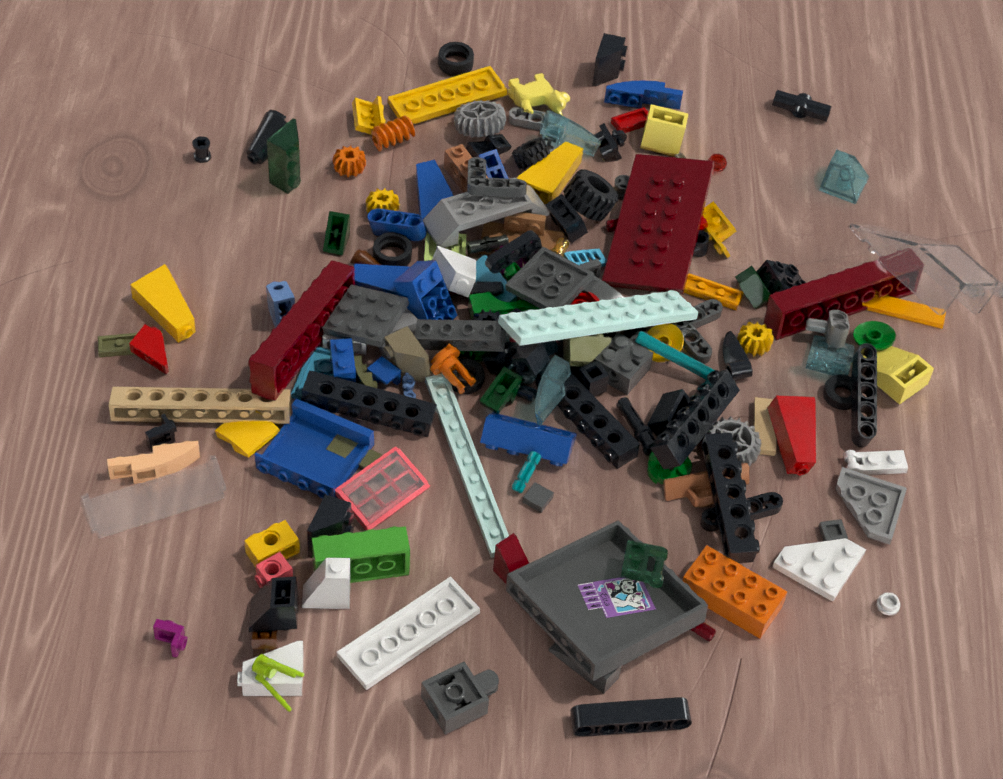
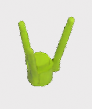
M260 654L252 665V671L257 673L255 679L262 683L276 700L290 712L292 708L269 684L266 678H273L277 671L292 678H295L296 675L304 677V673L283 665L272 658L270 659L264 654Z

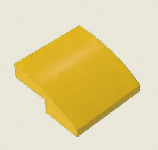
M238 421L223 423L214 431L218 438L232 444L234 451L249 458L275 437L280 429L273 422Z

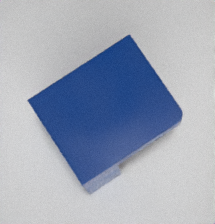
M383 356L367 368V372H372V379L377 381V383L379 381L384 384H388L390 381L396 385L401 383V370Z

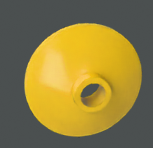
M668 323L655 325L648 330L647 333L650 336L678 351L682 350L684 338L677 326ZM653 352L652 361H654V362H667V361H670V360H668V359H666V358H664V357L658 355L657 353Z

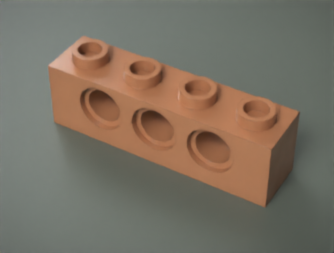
M460 144L445 150L444 168L464 193L467 192L468 160L472 156Z

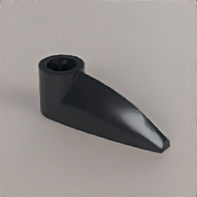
M732 331L727 332L723 341V358L726 370L728 369L734 381L752 377L753 370L748 356Z

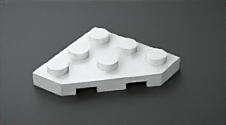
M846 538L786 546L774 561L772 568L833 602L864 556L866 549Z

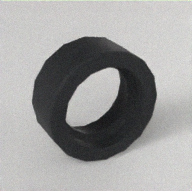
M449 42L439 49L438 65L443 73L450 76H458L472 70L474 52L469 45L462 42ZM450 56H461L466 60L462 62H452L447 60L446 58Z
M389 232L380 235L374 241L373 258L381 265L407 267L411 262L412 244L405 235ZM386 247H398L404 253L400 256L390 257L382 254L380 251Z

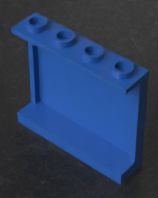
M296 399L292 404L293 414L290 416V424H284L262 455L255 453L256 469L264 474L273 475L283 482L296 485L301 490L317 494L322 499L325 494L338 498L335 494V489L354 475L364 456L374 446V431ZM337 434L358 443L346 458L326 450Z

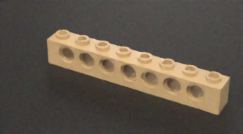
M112 387L109 410L111 421L161 422L160 415L165 413L169 420L172 419L174 422L229 423L238 421H269L274 424H290L291 390L284 389L276 401L252 394L251 389Z

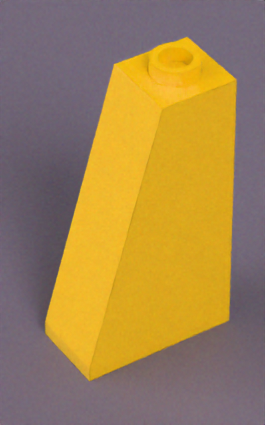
M565 141L550 152L546 158H543L542 161H538L520 174L517 179L524 180L527 185L533 188L541 201L547 204L559 196L581 164L583 148Z
M165 264L130 284L132 298L178 343L196 333L194 317Z

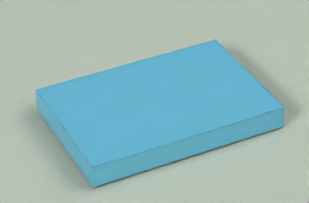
M317 347L302 366L292 390L291 398L301 400L302 389L309 370L332 376L330 349Z

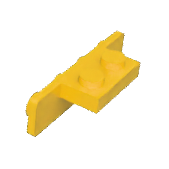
M713 201L704 207L703 217L708 222V227L704 231L708 233L709 241L713 240L715 242L713 246L719 255L723 253L726 258H729L730 254L722 242L737 231Z

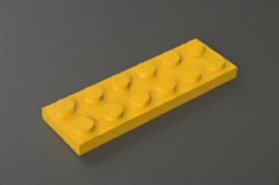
M488 66L389 96L387 103L397 118L407 116L413 124L455 112L460 105H466L467 102L490 101L506 96L508 89L493 68Z

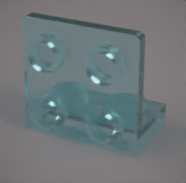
M815 335L805 368L832 376L838 374L848 375L853 361L852 356L855 346L845 343L842 348H834L826 343L824 337Z

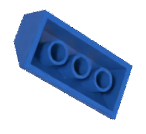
M492 412L485 419L480 443L486 444L485 447L492 450H498V447L507 449V453L512 455H520V453L529 455L531 451H535L541 455V458L550 460V464L562 466L569 462L577 433Z

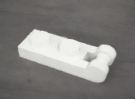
M848 450L843 454L844 461L848 464L846 466L847 469L866 475L907 473L908 470L903 450L874 452Z

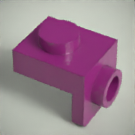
M156 619L153 625L155 639L171 643L172 657L177 658L180 650L184 651L187 645L188 637L185 636L184 626L178 625L171 620Z

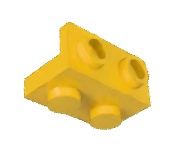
M377 96L372 103L354 98L352 108L355 130L372 135L373 127L380 126V124L386 121L383 115L384 105H382V99L380 96Z

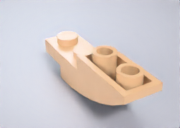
M198 441L161 444L153 446L152 454L107 459L110 480L133 477L134 484L171 475L200 458Z

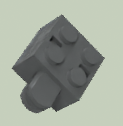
M640 331L635 332L630 339L617 333L611 339V343L594 359V362L598 360L608 373V384L626 395L630 393L651 368L653 352L635 342Z
M464 661L421 683V698L446 735L488 714L489 698L487 696L498 691L499 678L490 669L474 676Z

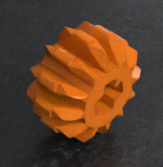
M351 145L347 148L342 146V149H336L333 155L335 172H339L340 176L346 175L347 178L351 175L356 177L357 174H362L366 166L364 151H360L359 147L352 148Z

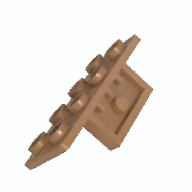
M520 212L505 217L504 224L495 222L485 223L481 239L485 236L491 238L506 234L509 242H511L523 233L532 230L540 237L542 247L561 256L564 232L545 230V215ZM500 248L493 249L491 252L486 253L485 251L479 253L491 255L495 252V250H499Z

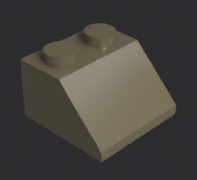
M408 326L385 336L386 346L384 351L387 360L401 370V378L405 376V373H409L415 381L425 383V378L431 376L429 356Z

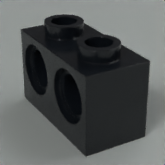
M563 194L545 204L550 212L551 219L564 232V235L571 243L588 233L582 217Z

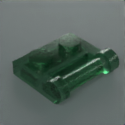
M628 540L620 578L649 583L653 588L662 587L664 581L662 573L664 561L668 558V550L661 546ZM649 556L656 557L653 572L646 571Z

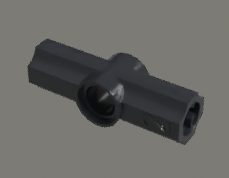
M780 90L776 91L772 103L773 106L791 111L797 118L809 116L826 122L832 108L830 105L812 100V97L806 93L794 95Z

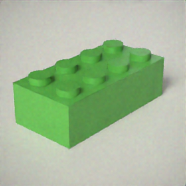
M393 526L380 530L370 529L356 533L346 532L333 536L322 535L312 538L314 572L325 558H350V583L409 575L410 546L406 526Z

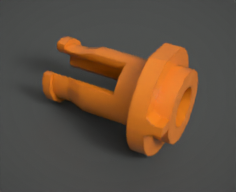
M448 344L433 357L430 371L434 375L442 373L458 389V392L463 394L465 386L452 372L456 370L471 387L476 382V379L469 375L468 370L457 359L460 351L451 344Z

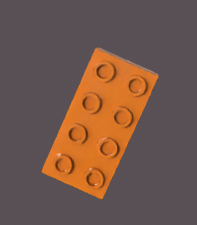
M708 545L697 557L682 580L700 598L704 599L708 609L761 639L783 607L787 595L786 590Z

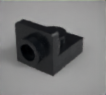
M165 413L160 415L161 426L154 427L145 432L147 446L151 452L153 451V446L176 442V425L172 419L169 420Z

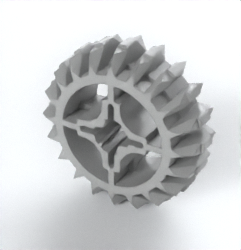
M489 100L467 102L466 105H460L456 112H454V126L460 134L470 136L471 138L493 136L494 133H499L500 130H503L506 125L504 108L501 107V104L489 102Z
M731 416L728 420L721 417L719 421L716 420L706 433H732L733 441L737 442L738 447L737 460H740L741 464L747 463L750 467L752 463L756 462L758 455H760L762 443L761 439H759V432H755V426L749 427L748 421L741 422L740 417L737 420H733Z

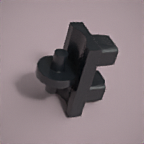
M604 123L599 125L601 131L592 135V138L597 147L607 143V145L599 148L604 160L613 156L617 161L622 159L618 151V145L620 147L625 145L626 133L615 129L611 135Z

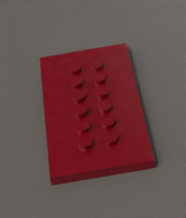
M642 154L635 155L602 281L611 287L654 292L674 290L684 295L714 170V161Z

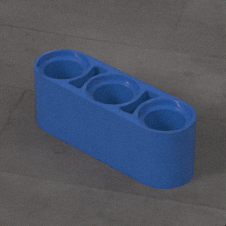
M373 209L367 215L371 231L376 236L395 232L405 235L410 241H420L426 237L427 233L423 218L419 214Z

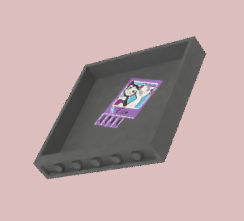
M619 520L507 574L506 591L592 681L705 622L708 605L704 599L700 598L688 584L684 583L672 569H669L657 555L651 552Z

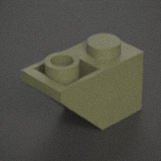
M595 334L563 340L564 366L583 367L588 365L611 343V338L604 337L603 334Z

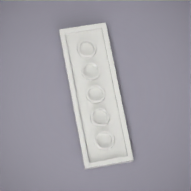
M450 576L337 651V657L360 684L368 690L480 614V608Z

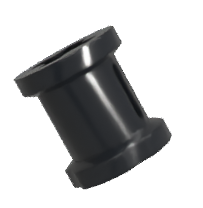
M204 136L196 137L192 141V146L195 149L194 160L199 163H206L211 159V152L209 151L210 140Z

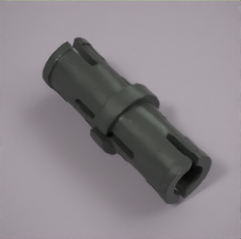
M506 234L491 238L485 236L480 240L467 241L466 250L469 255L483 251L488 253L493 249L500 248V246H505L509 243Z

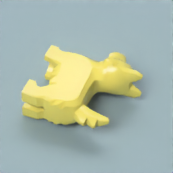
M543 73L536 74L534 76L535 81L528 82L525 85L519 84L518 78L509 80L508 86L510 89H508V95L514 100L515 105L524 109V112L533 114L532 107L546 104L554 113L563 117L562 110L565 108L566 103L570 101V96L566 92L554 90L544 78Z

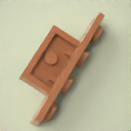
M743 463L741 478L745 480L746 485L750 482L749 465ZM707 471L665 479V500L670 501L687 497L695 508L714 504Z

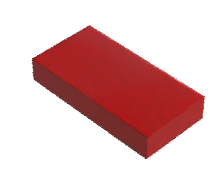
M643 107L612 117L611 124L617 131L622 130L625 133L643 128L648 111Z

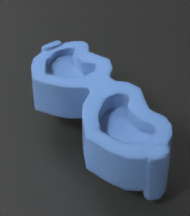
M405 373V376L402 378L403 395L416 398V394L412 391L415 386V380L409 373Z

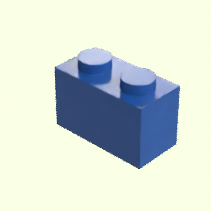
M352 338L331 339L330 361L332 376L356 383Z

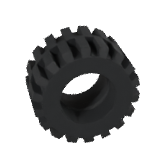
M586 169L577 171L563 191L564 197L578 213L594 221L604 220L619 199L617 192L607 180Z

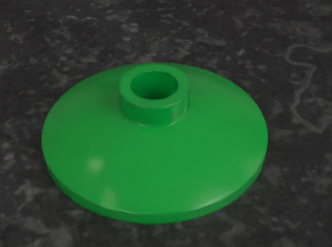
M867 321L859 324L854 329L853 338L859 346L869 343L876 350H883L894 344L896 333L886 323Z

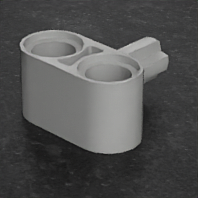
M831 310L826 321L811 318L806 321V330L824 333L826 343L834 348L844 347L850 328L848 316L845 312Z

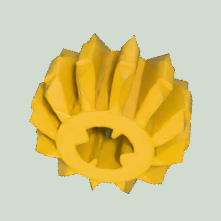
M377 188L375 192L370 191L366 199L367 214L373 209L399 211L398 195L394 194L393 190L387 191L386 188L383 190Z
M758 321L755 324L748 322L747 325H742L737 336V340L745 353H752L753 357L756 354L762 356L764 352L768 353L774 341L772 329H768L766 324L759 325Z

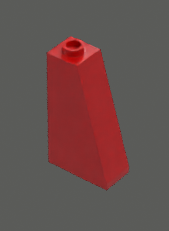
M776 395L767 409L787 474L805 475L816 463L815 397Z

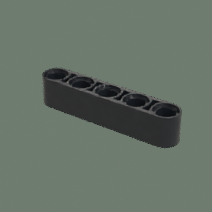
M869 343L860 345L852 356L851 439L858 447L868 446L877 433V351Z
M683 697L579 704L570 709L573 733L579 737L680 730L688 728L692 724L688 700Z

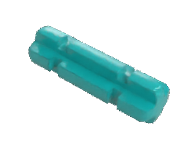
M531 451L528 455V461H525L517 476L518 479L512 485L514 491L518 493L524 491L525 483H528L536 468L535 465H538L541 459L539 453Z

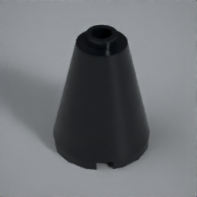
M271 109L264 114L246 151L247 158L251 163H264L293 142L299 135L295 125L292 122L288 124L285 121L286 116Z

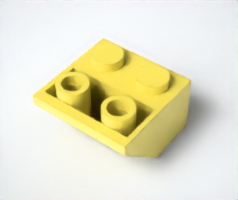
M651 104L640 148L670 156L679 154L688 113Z

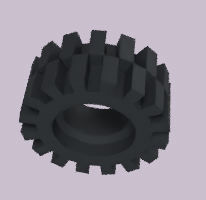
M539 137L523 143L522 146H518L511 154L518 168L521 169L542 161L543 158L550 154V151L543 137Z

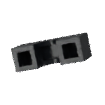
M565 339L557 340L558 351L555 354L564 364L563 340ZM598 360L583 367L566 366L594 397L607 391L609 375Z
M505 342L504 352L487 351L481 357L491 375H497L504 367L509 370L516 367L522 376H536L551 360L542 343L520 346L517 342Z

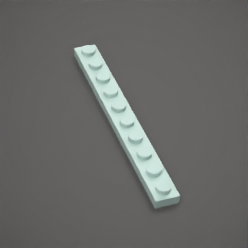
M443 374L426 377V386L432 402L437 404L436 412L490 557L494 558L495 545L509 536L450 382Z

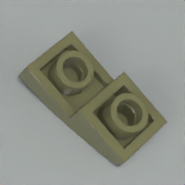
M354 356L356 383L377 388V381H373L372 372H367L366 364H362L361 356Z

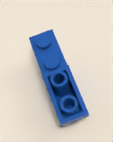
M626 81L606 86L604 102L635 108H642V104H652L680 110L683 90L665 88V82Z

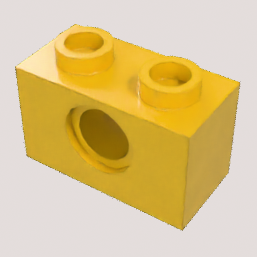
M286 520L274 523L268 529L260 533H254L244 540L245 553L255 568L257 564L278 552L285 559L300 553L299 538Z

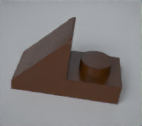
M278 630L252 633L251 646L253 658L277 649Z

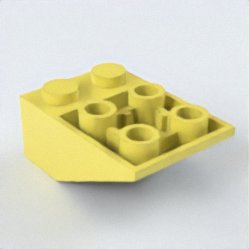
M893 346L883 350H876L877 386L899 405L928 385L934 368L919 355Z

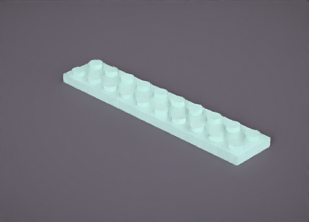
M669 290L668 292L635 295L633 297H618L611 300L583 302L581 304L553 308L547 307L546 309L528 310L518 313L511 312L499 315L498 323L521 346L695 320L699 312L677 291Z

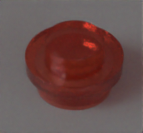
M713 154L708 159L709 161H714L713 171L719 172L726 169L727 161L722 154Z

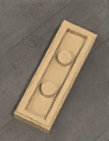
M755 397L753 426H755V432H759V439H761L760 454L775 456L776 435L767 409L773 399Z

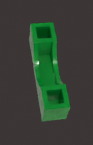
M490 292L470 294L468 299V311L471 320L475 313L480 314L482 309L485 312L491 309L493 313L499 312L500 315L507 314L516 308L523 312L540 309L523 299L515 302L498 300Z

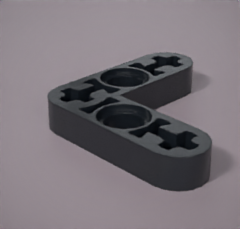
M529 230L488 256L485 265L494 274L502 271L522 257L525 265L542 248L541 239L534 231Z

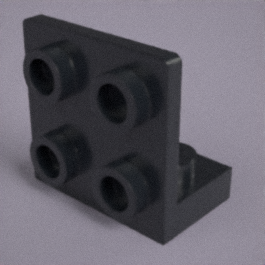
M766 260L756 271L770 294L806 283L799 275L797 267L792 264Z

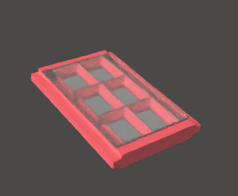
M395 446L337 487L335 494L338 499L351 503V512L354 513L355 519L365 530H370L377 527L430 488V485L405 454Z

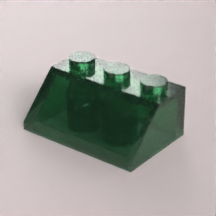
M294 118L267 140L269 183L287 194L301 183L299 136L297 122Z

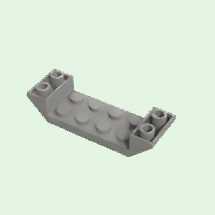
M527 185V192L523 197L474 196L464 192L441 199L423 219V222L436 245L446 248L458 244L459 231L523 211L545 216L550 215V212L533 188Z

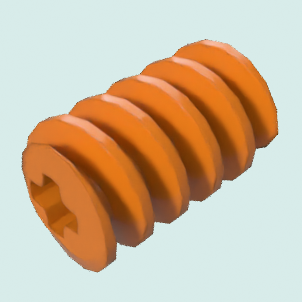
M401 116V118H396L393 121L382 123L380 126H374L372 129V140L378 151L382 150V144L385 148H389V142L392 146H395L396 140L402 143L403 137L406 141L410 139V135L415 137L413 123L407 116Z

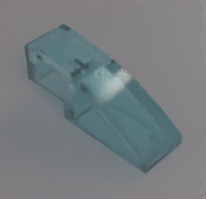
M547 110L541 122L540 134L558 139V146L566 141L583 148L584 154L594 157L601 144V141L584 127L555 112Z
M554 355L544 371L537 389L535 417L539 426L543 424L566 394L564 382L571 375L569 362Z

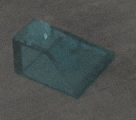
M836 150L819 191L856 204L869 180V175L855 156Z

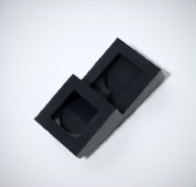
M494 134L493 136H486L484 141L468 142L466 150L473 158L495 149L500 155L510 150L512 146L503 134Z

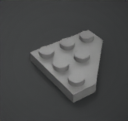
M842 467L835 488L867 537L890 545L907 488Z

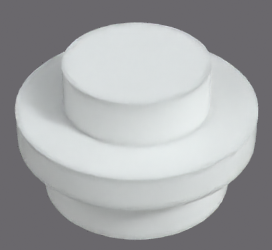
M893 593L882 594L876 603L878 610L885 615H894L900 609L899 598Z

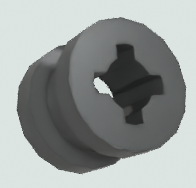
M619 175L614 181V189L620 200H624L630 177L628 175Z

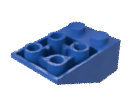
M436 260L415 262L393 282L398 296L408 298L409 305L407 309L417 319L453 320L458 316Z

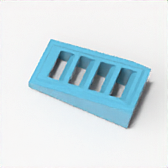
M599 248L569 251L563 254L564 258L578 265L589 262L588 258L595 260L594 256L599 258L602 264L601 267L606 266L607 263Z

